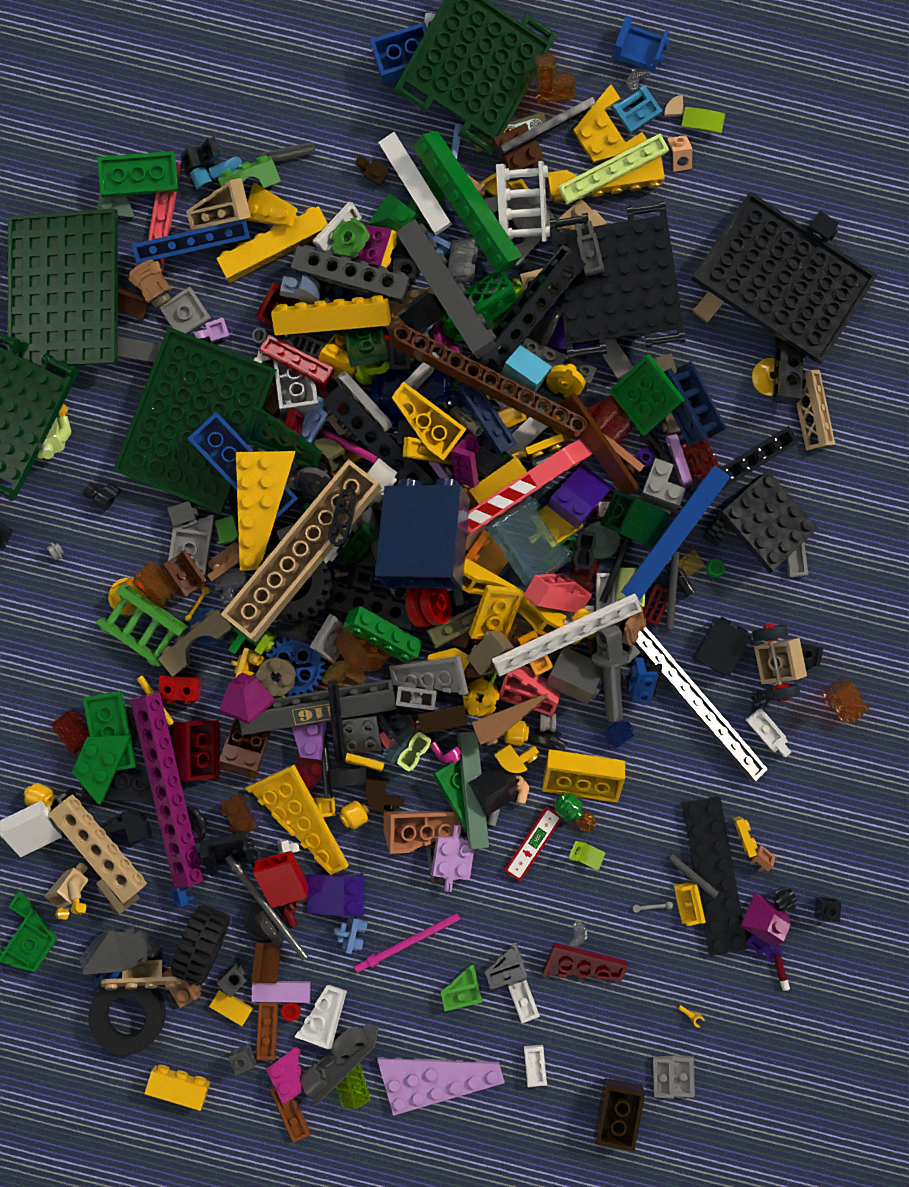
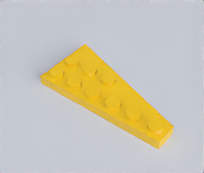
M296 451L236 452L240 570H258L259 564L263 560Z
M291 765L245 788L249 793L252 792L258 798L257 801L262 806L265 805L272 812L271 815L292 836L295 835L301 842L300 845L304 849L307 848L314 855V859L330 875L349 866L295 765Z

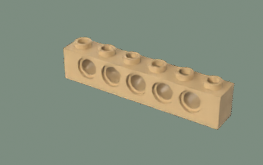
M73 794L48 813L123 904L147 884L144 877L132 866L130 860L122 854L118 846L107 836L105 830L96 823L93 816L85 810L81 802Z

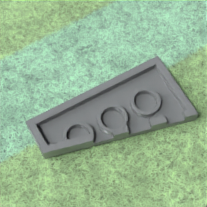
M460 656L406 662L389 666L393 685L412 688L421 687L426 690H442L447 693L456 692L460 695L468 694Z

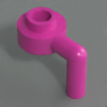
M436 741L430 744V748L441 763L450 762L453 764L461 758L459 755L462 752L458 746L444 754Z

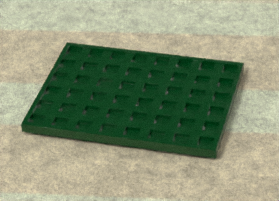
M116 209L8 216V337L17 338L21 341V347L17 356L39 367L42 364V356L46 353L68 366L118 364V211Z

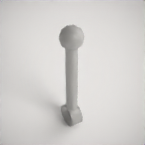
M667 902L666 904L647 906L635 904L633 911L638 913L640 910L671 909L673 903Z

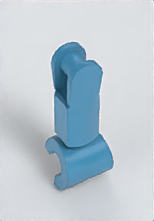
M233 157L208 168L209 172L204 167L196 168L190 172V176L197 190L203 186L208 188L213 183L212 179L214 182L218 181V176L221 175L220 172L226 169L239 168L238 165L242 164V161L239 157Z

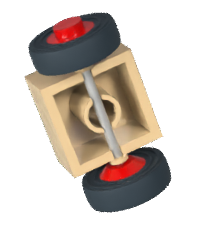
M774 623L762 625L763 628L752 631L754 641L768 642L754 646L761 684H778L764 690L765 699L767 701L778 700V702L790 700L789 698L800 695V688L798 684H786L784 681L797 680L807 676L800 638L774 641L788 635L787 626H775Z

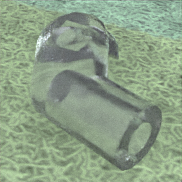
M642 68L632 70L626 81L627 88L632 91L637 90L640 78L650 76V71Z
M581 921L573 924L575 937L568 943L571 947L578 948L587 939L586 925Z

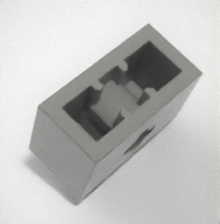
M398 686L396 705L434 710L437 690Z

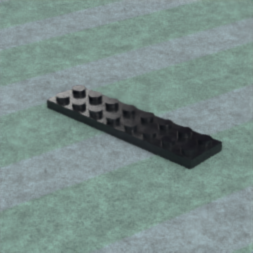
M714 796L681 802L694 872L719 892L713 898L697 885L706 922L703 924L709 955L748 949V944L746 943L745 929L740 926L743 917L721 797Z

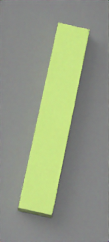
M660 133L558 186V190L566 205L668 153L669 148Z

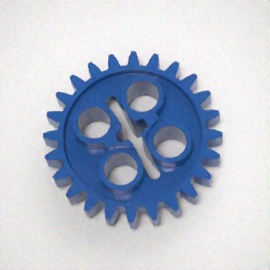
M291 635L290 641L283 637V643L276 641L277 648H271L272 654L266 653L269 658H280V655L285 652L289 655V662L292 665L294 661L296 664L312 663L311 667L297 668L295 684L288 693L289 696H292L294 692L296 695H300V692L306 694L308 693L307 689L314 692L313 685L319 687L320 684L317 680L324 679L320 673L326 672L325 669L321 668L322 665L327 664L321 661L323 657L310 648L311 644H308L309 638L302 641L300 635L297 640ZM302 650L307 651L309 655L306 661H302L299 658V653ZM304 669H307L311 674L308 680H304L301 677V672ZM273 673L272 680L279 682L280 673Z

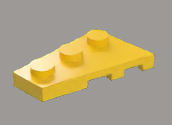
M253 182L247 202L251 217L246 218V221L292 227L297 208Z

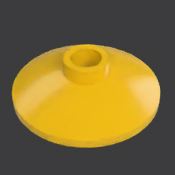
M774 358L761 360L752 372V383L755 389L766 396L773 395V379L770 378L769 374L774 373Z

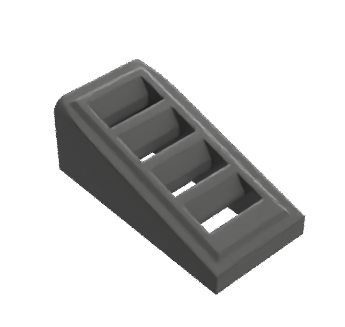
M302 333L291 334L289 339L292 343L296 336L299 337L296 349L318 360L321 350L326 346L325 343ZM306 340L303 349H299L302 341ZM309 343H312L309 353L306 352ZM316 346H318L319 349L316 355H313Z

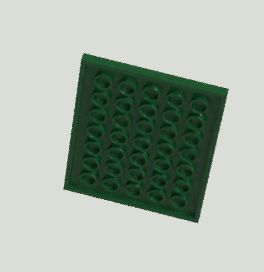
M168 327L113 471L222 514L232 485L187 438L217 412L245 441L252 409L255 405L263 409L277 369Z

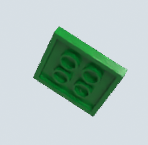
M650 354L639 361L609 390L610 394L643 436L647 435L685 401Z

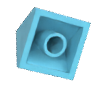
M520 345L505 362L501 375L536 393L552 366Z

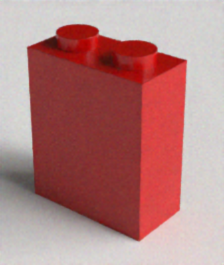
M292 850L255 861L253 874L271 908L308 898L309 884Z

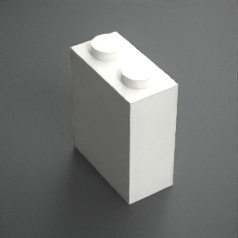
M42 801L0 820V836L20 857L61 838L62 830L48 815L52 811L49 806L46 807Z

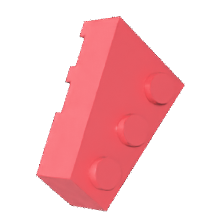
M564 573L535 575L524 593L529 598V602L535 606L574 613L584 608L592 594Z
M524 665L505 674L499 692V699L518 705L547 693L548 698L533 710L553 716L561 692L545 685L548 680L542 675L536 676L532 669Z

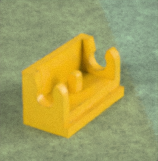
M692 881L674 885L682 924L691 926L706 923L697 884Z

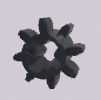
M781 887L775 891L776 897L773 900L780 911L785 909L787 912H790L796 908L794 904L798 900L790 888L786 890Z

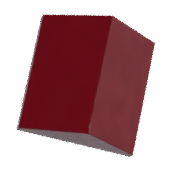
M274 282L255 315L259 323L273 330L271 316L273 309L280 304L295 306L296 303H299L297 298L280 296L281 287Z

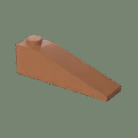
M384 811L383 831L390 854L410 853L419 847L430 845L436 841L437 836H452L454 825H461L454 811Z

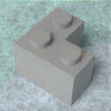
M655 458L640 499L676 513L686 488L668 482L673 464Z

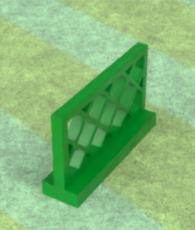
M505 271L493 272L466 289L467 293H465L466 298L471 297L473 301L475 298H479L478 302L475 303L477 308L474 310L477 314L481 313L486 322L510 309L519 298ZM502 276L499 282H494L495 279ZM485 287L483 292H478L479 289ZM491 287H496L494 293L489 292ZM446 313L442 317L444 326L453 340L457 342L463 337Z

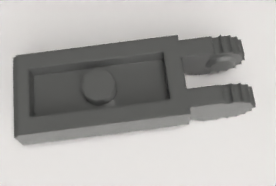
M591 220L587 221L586 224L589 231L588 235L582 236L580 224H575L580 256L586 263L583 267L585 277L604 272L598 240Z

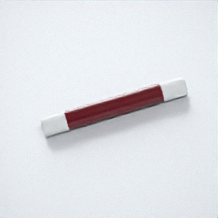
M772 953L775 958L774 962L782 990H789L790 987L782 958Z

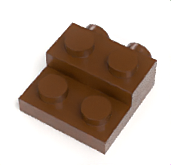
M524 123L493 138L492 143L495 149L529 131L527 124ZM536 139L500 157V161L509 170L524 169L528 165L530 168L539 165L538 161L544 158V155Z

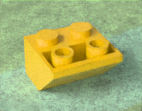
M335 333L321 350L318 360L334 368L335 372L331 378L336 380V376L345 371L354 380L356 378L354 373H357L356 367H350L345 337Z

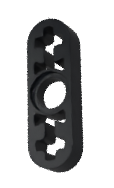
M344 489L339 494L328 534L330 543L335 547L345 545L348 539L358 503L357 494L352 489ZM349 494L353 498V501L348 503V508L351 511L346 508H340L341 506L345 507L346 501L343 498L348 497ZM340 513H347L349 519L345 523L338 522V515ZM335 525L341 527L340 535L343 537L338 542H335L333 535H337L339 530Z

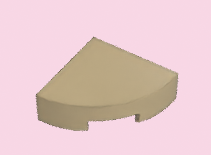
M683 95L676 96L669 101L664 111V117L683 116Z

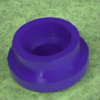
M643 448L637 452L636 459L644 467H649L653 464L655 455L653 452L651 453L650 449ZM642 455H648L649 460L644 461Z

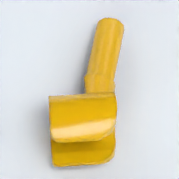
M679 1005L678 1009L691 1018V1022L696 1027L700 1028L696 1020L701 1018L705 1021L699 1013H692L682 1005Z

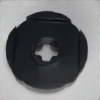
M257 901L248 907L243 917V923L249 936L257 940H265L274 937L279 932ZM278 906L272 908L282 920V911ZM264 915L268 923L261 925L258 917Z

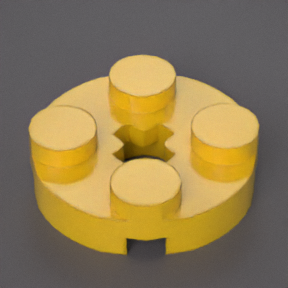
M566 364V366L557 365L552 367L547 375L546 384L555 394L560 392L566 398L573 393L579 396L584 389L586 381L573 364Z
M477 679L467 687L470 689L469 694L466 696L462 695L464 698L463 703L469 715L485 718L490 716L497 708L495 705L496 701H499V691L494 683L491 684L486 679ZM480 695H484L482 702L479 701Z

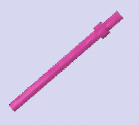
M458 913L376 955L368 956L367 960L355 965L354 968L357 973L370 966L373 968L380 961L461 919Z

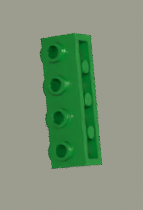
M361 606L348 611L343 625V629L403 662L418 658L422 640Z

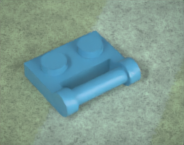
M645 85L640 86L638 91L620 103H615L611 106L613 113L618 116L630 135L662 113V109ZM641 97L645 99L643 102H641L628 112L625 113L623 111V109H625Z

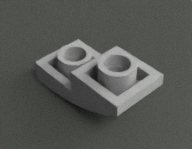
M615 339L605 340L607 354L602 356L619 380L633 366Z

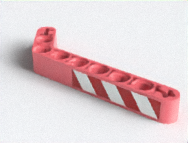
M581 438L564 447L470 510L467 537L568 469L592 456L593 453L584 439Z

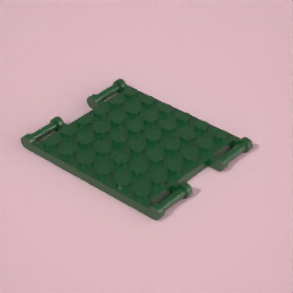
M443 0L392 93L396 96H402L420 108V111L424 114L432 102L436 103L465 122L458 133L459 137H465L486 151L485 154L491 156L495 150L492 141L488 144L468 131L469 127L471 126L491 140L504 133L556 39L558 32L555 30L551 31L532 18L531 14L527 11L522 17L521 22H519L489 0ZM526 24L530 25L531 27L542 33L548 39L546 40L537 33H535L533 30L528 28ZM405 83L427 98L426 101H422L402 88L403 84Z
M0 333V341L9 345L8 351L0 347V478L12 484L10 488L0 484V493L6 499L13 501L16 499L79 370L73 365L68 366L54 359L48 353L42 356V364L39 367L17 356L21 347L19 339ZM51 366L65 372V379L49 372Z

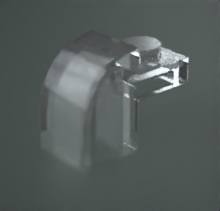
M240 568L229 569L218 577L215 591H223L221 603L225 605V609L235 598L234 589L243 588L248 582L247 570H240Z

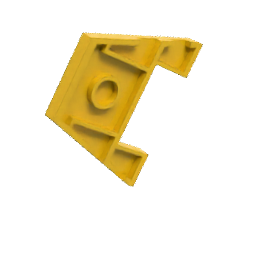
M612 84L573 130V134L593 164L610 160L647 140L643 132L625 142L605 112L613 104L620 102L621 99Z

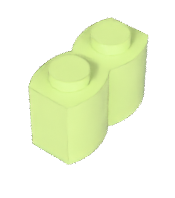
M421 730L416 732L411 738L409 746L401 752L397 764L408 772L414 769L418 764L420 755L428 750L431 737L427 734H422Z

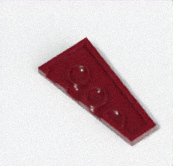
M554 942L543 967L542 976L549 977V974H554L567 978V975L578 976L580 979H586V977L591 976L599 980L622 981L628 967V961Z

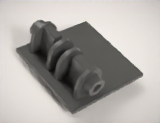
M372 715V717L362 716L360 718L342 719L345 754L382 750L378 717Z

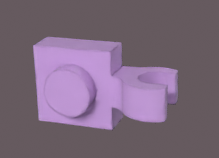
M224 318L205 323L207 329L194 333L196 338L204 341L210 338L212 343L230 337Z

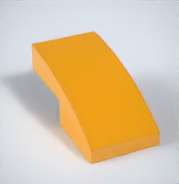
M533 630L517 639L520 645H524L539 637L536 631ZM548 655L529 663L536 676L553 668Z

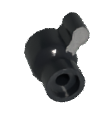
M91 482L84 489L83 495L88 499L92 498L93 504L105 512L111 507L115 498L120 494L121 489L110 483L105 488L99 490L98 486Z

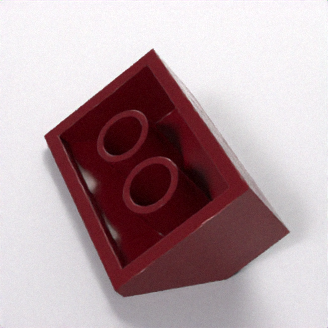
M219 720L173 722L174 756L180 780L193 781L220 778Z

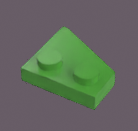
M474 964L469 966L440 992L445 1012L483 1002Z

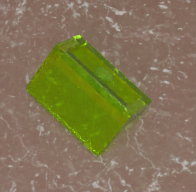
M359 1063L336 1086L343 1108L358 1109L371 1101L362 1067Z

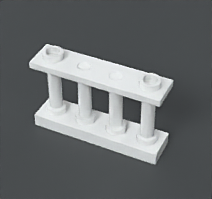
M538 161L539 168L509 170L505 164H496L499 223L511 240L515 237L542 236V242L548 241V237H551L550 225H547L545 178L548 177V166L544 165L543 161ZM539 176L540 188L519 190L507 188V180H510V178ZM540 196L541 208L519 210L508 208V200H511V198ZM541 216L542 228L517 230L509 228V220H512V218Z

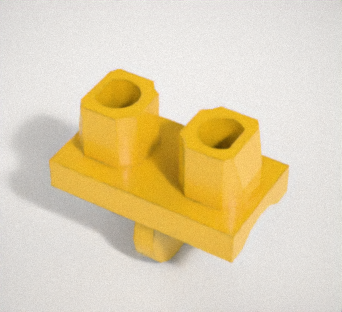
M244 648L243 654L239 655L237 662L231 661V664L236 666L234 670L236 677L240 673H245L256 678V673L253 672L254 665L260 666L263 663L264 657L254 650Z

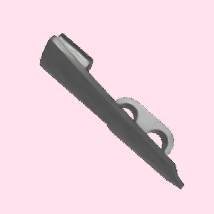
M368 1023L362 1029L359 1027L349 1028L333 1042L330 1053L300 1075V1082L306 1095L313 1097L314 1106H317L375 1047L379 1026Z

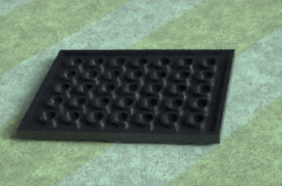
M750 191L691 280L821 365L877 275Z

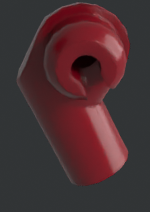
M297 901L285 904L282 911L289 928L298 925L294 917L296 909L299 907Z

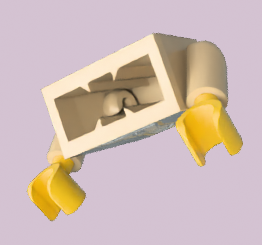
M79 863L76 868L65 871L44 896L58 907L55 913L56 918L67 920L69 910L63 909V907L71 904V912L73 914L82 915V913L86 912V904L79 903L81 890L88 882V878L84 875L89 869L85 864Z

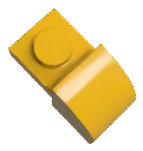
M507 744L496 751L494 755L501 766L507 771L522 773L528 770L524 763L526 761L528 763L534 761L539 751L535 745H532L518 755L512 745Z

